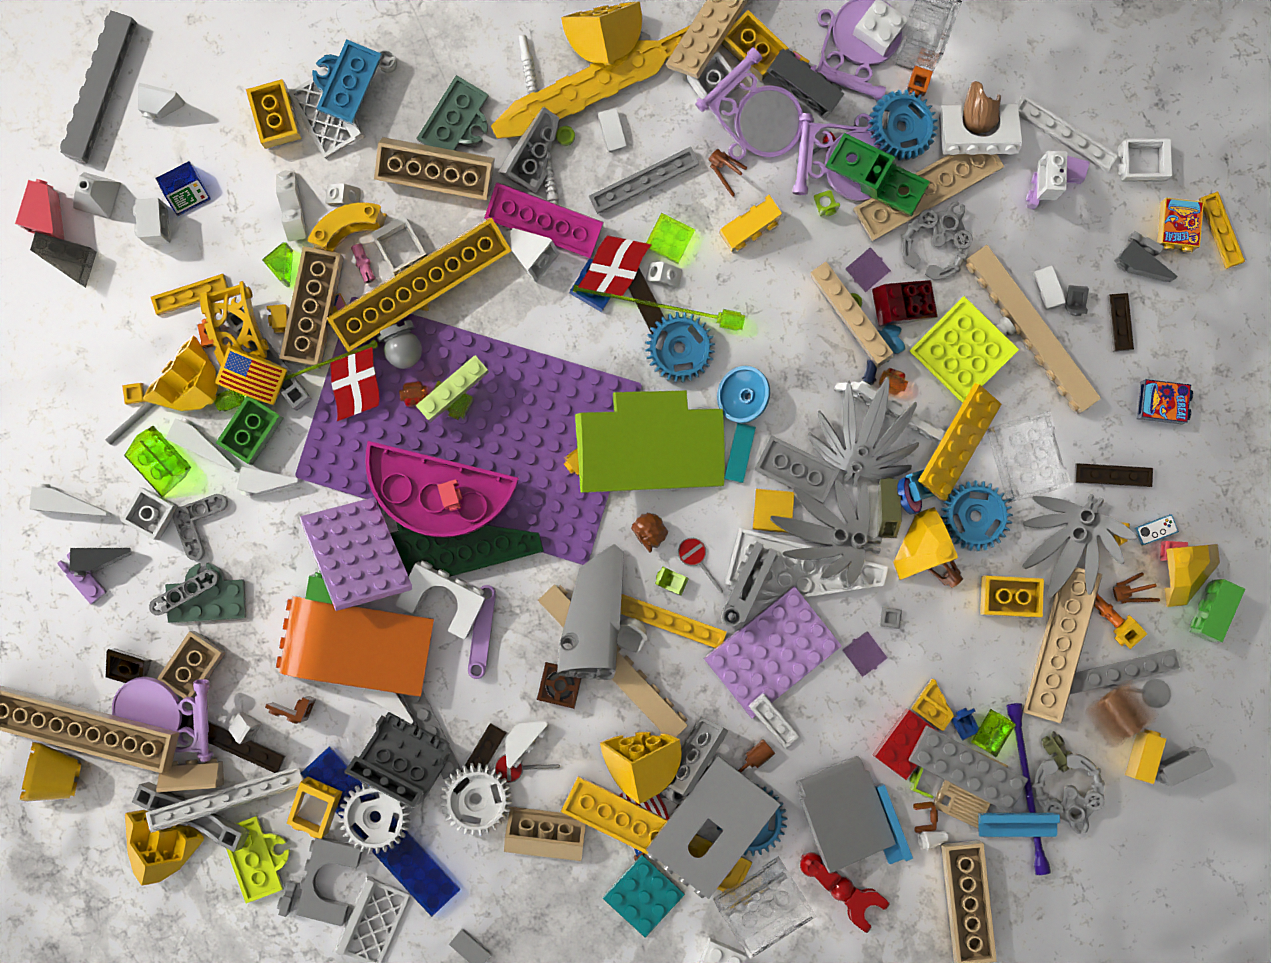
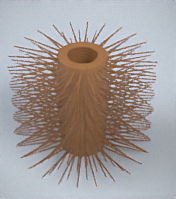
M1129 685L1126 686V690L1123 686L1117 690L1113 689L1104 695L1099 702H1096L1097 704L1092 706V710L1096 712L1093 715L1098 718L1097 720L1100 719V722L1103 721V724L1108 726L1107 731L1111 733L1110 735H1114V742L1117 741L1116 739L1120 742L1122 737L1123 739L1128 737L1130 739L1131 736L1134 737L1139 731H1146L1141 730L1145 728L1143 725L1146 726L1148 725L1147 723L1151 722L1148 715L1149 711L1146 712V709L1139 705V698L1136 699V696L1131 694L1132 689L1129 691Z

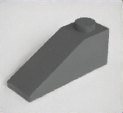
M1134 240L1128 243L1114 260L1117 263V267L1124 272L1127 271L1128 273L1171 282L1178 277Z
M70 548L69 571L75 577H86V574H92L130 556L131 548Z

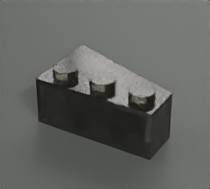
M35 232L30 251L86 288L97 252L91 247Z

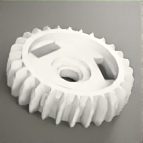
M471 763L470 769L463 765V772L456 769V776L452 773L450 774L452 781L445 780L448 787H442V791L446 792V794L440 795L441 799H445L440 805L446 806L442 813H448L445 819L446 821L452 819L450 826L453 827L457 824V831L464 828V834H466L468 830H471V835L474 836L475 831L478 830L481 836L483 829H485L487 834H489V827L496 830V822L502 825L501 817L507 819L504 811L510 812V808L506 804H512V801L507 799L512 796V793L506 792L510 789L509 785H503L507 782V779L503 778L500 780L502 773L499 772L495 775L496 769L494 767L491 771H488L489 766L487 764L484 769H482L481 763H478L477 768H474L473 763ZM467 777L470 781L456 794L453 791L454 788ZM497 784L501 802L495 803L490 785ZM474 793H478L482 797L481 801L477 804L472 803L470 800L471 795ZM462 814L481 818L480 823L466 822L461 819Z
M362 783L363 789L357 785L355 787L356 793L352 790L349 791L351 798L344 797L347 804L343 803L340 805V807L345 809L338 813L344 816V818L338 820L339 823H344L340 830L346 829L347 831L343 837L350 836L351 838L348 843L355 841L354 848L361 845V852L368 848L369 854L372 853L373 849H375L376 854H379L380 848L387 852V845L393 849L395 847L393 842L395 841L399 844L401 840L398 837L404 838L406 836L402 831L409 830V827L405 825V823L411 822V819L406 818L411 812L405 811L409 806L371 786L368 787L365 783ZM379 792L380 798L361 803L360 796ZM378 811L381 815L380 821L373 822L370 819L371 812ZM398 813L399 820L394 833L389 831L393 814ZM354 823L369 836L366 840L355 832L352 827Z

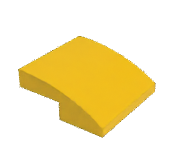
M756 489L753 530L788 533L773 523L770 517L779 516L792 519L794 493Z

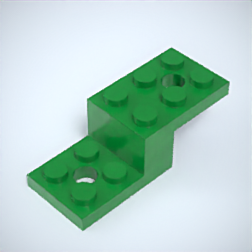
M846 133L841 137L826 164L827 169L860 184L862 193L910 216L915 212L930 185V181L897 166L894 156ZM854 154L858 158L855 162H848L847 157ZM901 187H907L909 192L906 195H901L898 190Z

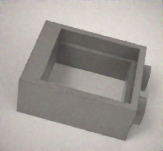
M1193 746L1160 761L1155 779L1162 784L1173 786L1214 766L1206 749Z

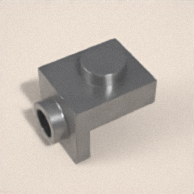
M1068 285L1065 308L1071 315L1081 316V314H1087L1086 304L1089 292L1087 286Z

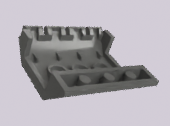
M388 712L386 717L381 715L376 723V732L359 757L354 756L345 773L414 809L424 801L444 769L451 752L448 749L450 743L439 737L433 742L435 735L422 728L419 729L418 733H415L418 726L410 724L405 720L400 725L401 718Z

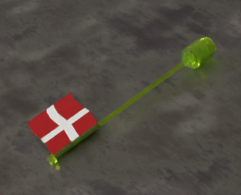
M607 235L598 247L590 269L579 286L574 284L573 292L576 293L581 291L717 319L716 323L720 324V328L735 331L743 329L745 315H742L741 312L723 309L722 312H718V315L623 296L634 280L640 263L652 244Z
M373 340L368 345L287 375L284 381L331 363V383L337 405V421L379 406L380 396L373 349L377 347V343ZM229 389L219 393L214 403L219 411L226 412L239 407L244 401L245 395Z

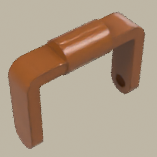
M934 802L913 804V809L915 810L931 808L930 821L932 824L916 826L914 828L916 833L935 831L937 829L938 810Z

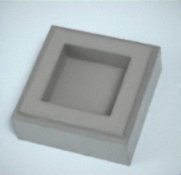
M882 607L880 626L899 629L902 610Z

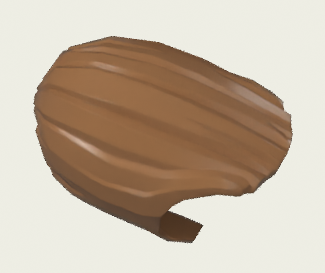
M977 81L972 82L968 89L964 103L963 122L967 130L980 134L989 132L997 125L1001 95L997 94L996 100H992L991 97L988 98L983 90L982 83Z

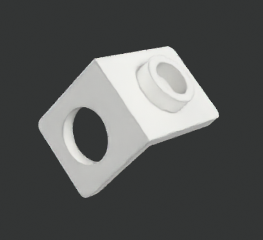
M347 184L327 186L326 204L359 203L360 188ZM350 190L355 194L353 201H350L348 197Z
M651 262L646 281H661L671 286L679 287L682 269L665 262ZM655 267H657V274L653 277L652 271Z

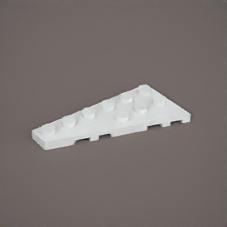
M853 381L851 387L854 400L865 401V405L870 407L877 391L872 390V386L866 382L861 381V383ZM837 383L834 390L838 392L845 391L847 383ZM888 400L885 416L892 420H897L906 410L901 408L902 404L899 402ZM914 412L906 427L916 431L919 429L920 435L940 444L946 431L932 427L933 423L926 419H919L917 417L918 414Z

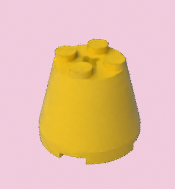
M32 742L31 751H34V753L30 752L22 784V790H25V792H21L19 800L28 802L68 799L70 796H75L77 782H74V777H79L82 763H78V759L42 743Z

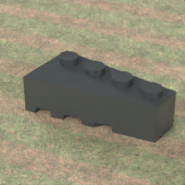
M782 48L767 69V72L785 87L791 86V91L795 96L805 98L807 106L811 109H818L821 112L819 116L825 119L832 113L843 97L842 89L834 83H829L822 73H816L810 69L811 66L807 62L795 58L796 55L792 51Z

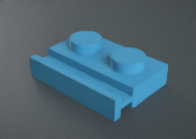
M924 470L906 475V478L910 479V493L915 502L935 496L918 482Z

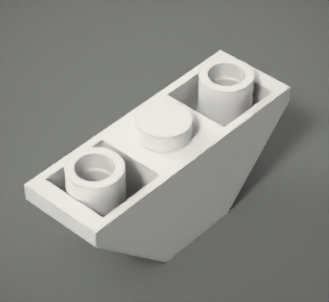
M547 722L518 723L507 735L505 747L506 763L509 769L513 766L517 768L524 760L521 758L525 752L530 753L536 746L535 740L538 737L542 739L549 731L547 728L549 724Z

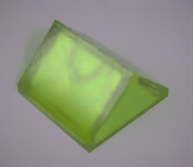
M282 242L264 257L262 261L282 284L290 287L293 249L286 242Z

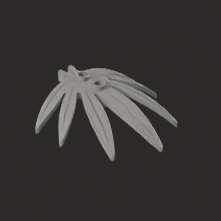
M888 376L877 391L866 413L857 441H855V404L851 382L847 381L843 402V433L846 449L820 410L818 411L820 426L832 449L812 433H808L810 442L826 461L837 468L847 471L843 478L844 484L847 483V480L851 478L853 473V487H857L860 476L872 479H886L899 476L911 470L912 465H889L910 455L919 447V442L901 448L879 459L876 458L883 454L902 434L916 409L917 402H914L894 422L877 445L873 447L885 417L890 381Z
M839 479L835 481L838 507L848 525H845L835 514L799 488L794 487L793 493L805 509L819 521L835 530L797 519L771 516L770 520L796 537L813 543L832 546L784 551L783 556L800 560H820L842 554L841 558L833 562L824 571L820 579H829L839 574L851 562L846 576L847 585L851 587L862 571L865 551H872L875 554H879L881 548L876 547L874 544H881L882 538H873L868 535L870 503L867 484L863 483L858 496L857 520L847 492Z
M1089 494L1088 503L1084 507L1058 498L1033 496V500L1039 505L1065 514L1035 517L1024 521V526L1051 528L1066 523L1068 526L1058 531L1038 547L1022 567L1027 569L1044 561L1055 553L1070 537L1057 562L1050 582L1048 598H1052L1071 577L1081 559L1085 545L1088 544L1085 559V581L1087 593L1091 595L1096 583L1099 567L1097 536L1101 537L1107 551L1120 564H1124L1123 554L1118 543L1107 530L1125 539L1135 540L1137 536L1121 522L1098 513L1099 507L1104 502V499L1101 497L1094 504L1093 509H1091L1094 498L1093 494Z

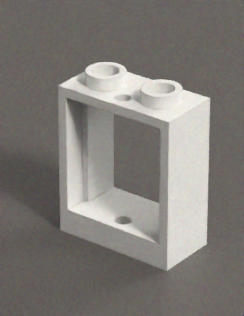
M1125 139L1119 145L1118 155L1121 157V164H1119L1118 173L1121 175V181H1167L1172 177L1171 139ZM1128 148H1158L1159 173L1129 174Z
M1047 151L1038 161L1037 199L1057 200L1066 191L1067 152Z
M405 215L371 233L394 275L427 256ZM406 228L421 254L395 267L381 241Z

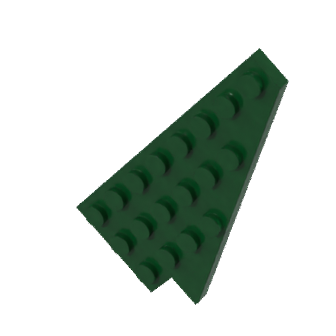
M396 522L398 531L390 533L408 577L415 563L422 561L430 563L432 568L437 571L441 569L450 574L449 577L544 552L539 532L485 525L466 535L441 538L416 533Z

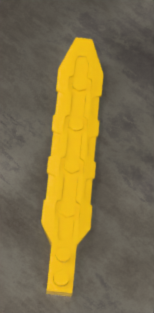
M690 25L661 40H639L626 56L615 60L614 64L604 65V63L594 62L589 67L571 76L567 75L536 93L532 92L514 101L491 125L496 138L522 136L542 107L554 113L560 120L570 114L574 115L584 110L586 106L603 98H609L617 94L619 90L638 81L641 82L656 75L665 61L670 58Z

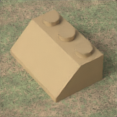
M211 758L210 761H205V763H198L197 760H186V764H178V761H173L170 771L159 773L156 791L210 789L224 785L223 761L217 762V758Z

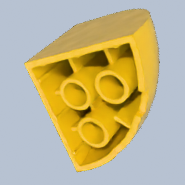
M626 2L613 6H600L584 12L579 11L563 16L561 20L565 35L578 55L590 62L611 65L615 63V60L626 56L635 47L642 28V11L640 2Z
M635 732V736L623 738V735L600 742L604 761L614 781L627 796L639 804L648 801V799L667 788L680 766L682 756L680 739L668 734L661 733L660 736L651 735V732Z

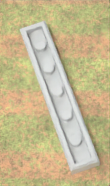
M1024 94L1017 103L1021 118L1108 173L1119 157L1113 151Z

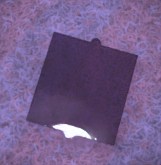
M871 247L845 268L854 279L853 282H857L865 293L891 271L882 261L883 258L879 257Z
M868 631L857 639H853L852 643L842 649L862 677L871 670L877 669V666L887 659V656Z

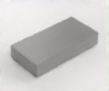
M463 929L449 943L469 963H485L491 956L490 952Z

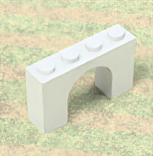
M1018 104L1000 105L997 132L985 137L976 136L967 131L963 125L961 105H942L939 119L943 154L1011 155L1019 153L1022 145Z
M426 561L415 563L409 575L412 590L401 593L396 606L413 614L417 611L425 592L430 587H446L454 593L458 603L457 612L448 632L465 640L487 598V595L484 594L485 591L475 586L474 588L467 586V582L460 578L455 580L449 577L450 574L444 570L439 569L437 571L433 569L432 565Z

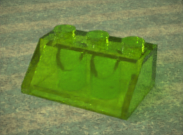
M154 426L137 434L124 454L125 458L161 497H164L181 482L192 468Z

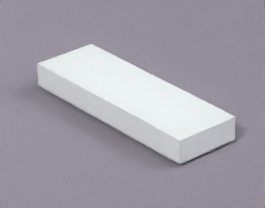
M763 693L748 705L785 749L800 737Z

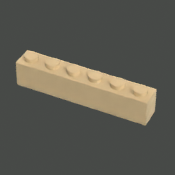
M824 262L810 272L815 284L876 367L879 368L893 358V351L829 264Z

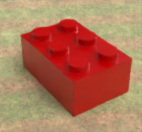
M905 709L872 755L903 779L907 780L917 766L908 759L925 726L936 729L911 710Z

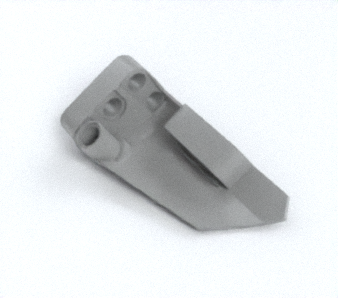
M615 544L579 568L558 648L557 674L560 676L601 680L614 678L616 672L617 637L620 628L624 551ZM569 643L572 645V648L566 649L563 644Z

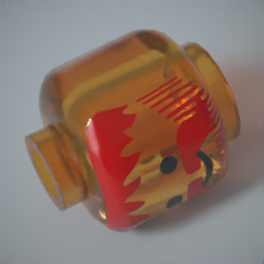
M888 368L886 371L883 370L878 384L882 385L888 376L890 378L889 393L898 395L900 391L904 392L908 381L905 380V373L893 368Z
M421 381L406 382L403 384V390H399L400 401H404L407 407H415L428 395L427 386L423 385Z

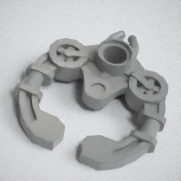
M958 201L952 203L946 211L935 212L930 209L922 211L912 223L908 224L909 228L901 236L903 239L902 255L904 261L912 268H915L921 262L919 255L911 250V244L913 243L911 237L915 231H920V227L926 229L933 228L932 244L936 247H941L947 241L953 240L954 246L958 248V251L955 253L958 257L954 263H949L948 267L944 269L937 265H929L925 275L932 280L943 279L956 271L959 272L961 270L960 266L968 258L967 255L973 238L972 234L965 230L961 220L965 213V205H960V213H954L953 208L960 204ZM946 218L953 220L954 225L952 228L945 226L944 221Z
M1081 754L1067 755V766L1073 769L1083 767L1088 771L1089 776H1093L1094 782L1091 783L1093 789L1087 791L1085 797L1078 792L1075 786H1066L1061 802L1057 798L1049 799V794L1044 793L1042 786H1045V776L1054 774L1058 770V764L1054 758L1045 760L1039 766L1035 775V781L1032 783V787L1035 788L1037 794L1035 796L1036 800L1044 809V813H1058L1061 819L1070 822L1072 829L1077 834H1081L1077 824L1083 823V832L1086 833L1089 828L1088 817L1093 811H1098L1104 806L1105 782L1100 775L1101 769L1097 768L1091 760ZM1077 808L1081 810V813L1073 814L1071 810Z

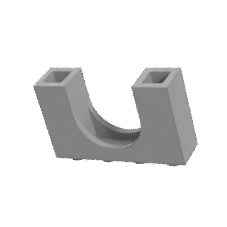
M326 837L322 839L315 838V840L311 841L309 851L312 854L305 864L304 870L307 871L306 878H302L300 884L302 894L301 898H297L295 909H298L296 915L343 926L349 904L324 897L317 888L316 877L319 869L330 863L357 868L362 856V846L354 848V844Z

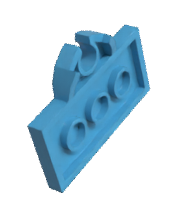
M346 39L339 56L329 54L319 59L316 65L320 68H328V73L321 76L316 70H312L313 81L318 89L323 92L316 109L353 125L380 63L382 54Z

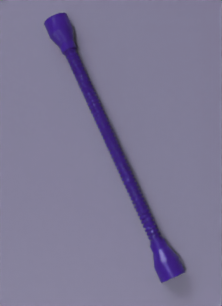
M1022 703L1006 705L1007 713L1015 728L1022 775L1028 778L1024 786L1029 807L1028 812L1037 813L1035 812L1033 790H1031L1032 783L1027 765L1026 748H1024L1025 743H1023L1024 738L1021 728L1023 716ZM1033 837L1036 849L1034 852L1035 875L1050 874V864L1042 849L1041 837Z

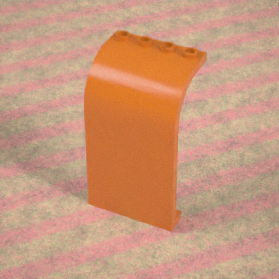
M293 595L292 599L287 600L286 610L289 611V616L284 618L283 630H286L285 638L281 637L279 649H283L282 656L277 657L276 668H279L280 674L421 697L434 619L355 606L335 611L333 604L307 600Z

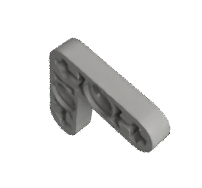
M214 494L181 506L173 513V520L185 554L190 560H200L205 554L195 521L225 510L228 506V500L224 495ZM216 498L223 500L220 508L214 505L211 507L212 511H210L207 501H209V504L216 502ZM198 504L205 506V512L202 515L196 513L195 509ZM180 511L187 513L184 519L186 523L190 522L191 525H185L181 528L180 525H184L182 519H178ZM188 528L194 532L191 539L184 537V531ZM197 540V543H193L195 549L200 550V552L197 553V557L195 555H191L193 547L192 545L187 546V543H191Z

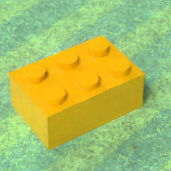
M749 10L733 24L721 43L740 62L745 59L747 52L752 47L755 48L763 59L758 64L751 65L749 71L761 82L769 74L767 69L782 48L789 50Z
M283 79L246 89L260 143L265 149L302 139L288 88Z
M981 576L980 614L1043 617L1044 579Z

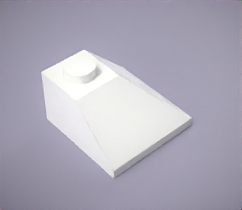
M140 82L138 84V110L147 119H162L185 104V101L176 91Z

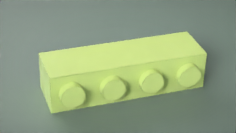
M476 355L473 356L420 401L416 407L431 423L489 373L488 369Z

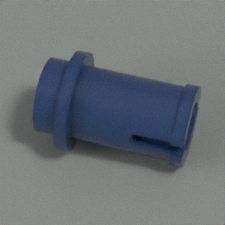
M867 360L864 376L861 377L863 382L874 385V382L877 381L875 378L877 367L872 360Z

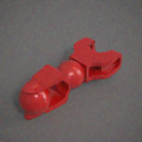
M810 852L801 856L800 869L802 873L808 877H815L831 893L834 899L843 901L847 906V914L852 923L865 933H868L872 927L865 919V910L872 905L886 910L890 903L873 888L858 889L849 878L842 877L837 871L828 873L819 854Z

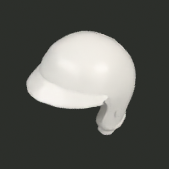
M624 619L620 622L617 645L638 653L648 639L646 627L638 619Z

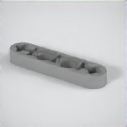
M213 569L205 570L158 596L150 602V612L158 616L165 614L215 586L219 581L218 573ZM207 573L209 575H214L212 583L208 581L201 584L200 581L207 578ZM190 582H194L198 586V590L195 593L188 591V584ZM174 591L178 592L181 596L180 601L177 603L171 600V594ZM167 600L169 605L166 604L161 607L162 611L155 610L154 608L157 605L156 602L159 604Z

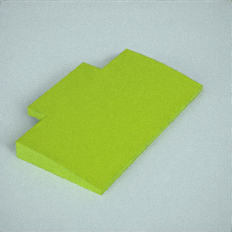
M687 390L614 392V412H583L575 414L581 493L724 486L725 442L723 409L688 410Z

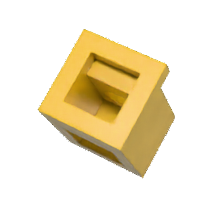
M286 304L267 306V310L271 313V315H268L269 326H272V329H274V334L285 333L289 307Z
M1128 615V619L1113 632L1117 635L1114 639L1121 646L1125 644L1131 649L1147 633L1136 620Z

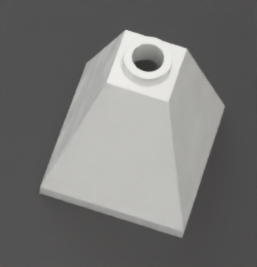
M83 172L79 176L75 188L73 208L110 219L121 182Z
M515 228L507 230L503 236L512 253L535 282L540 279L560 254L553 241L547 237Z

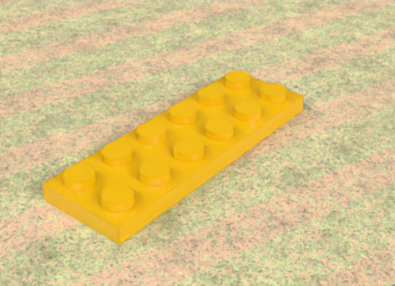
M974 383L918 480L919 483L942 501H946L1002 405L980 384Z

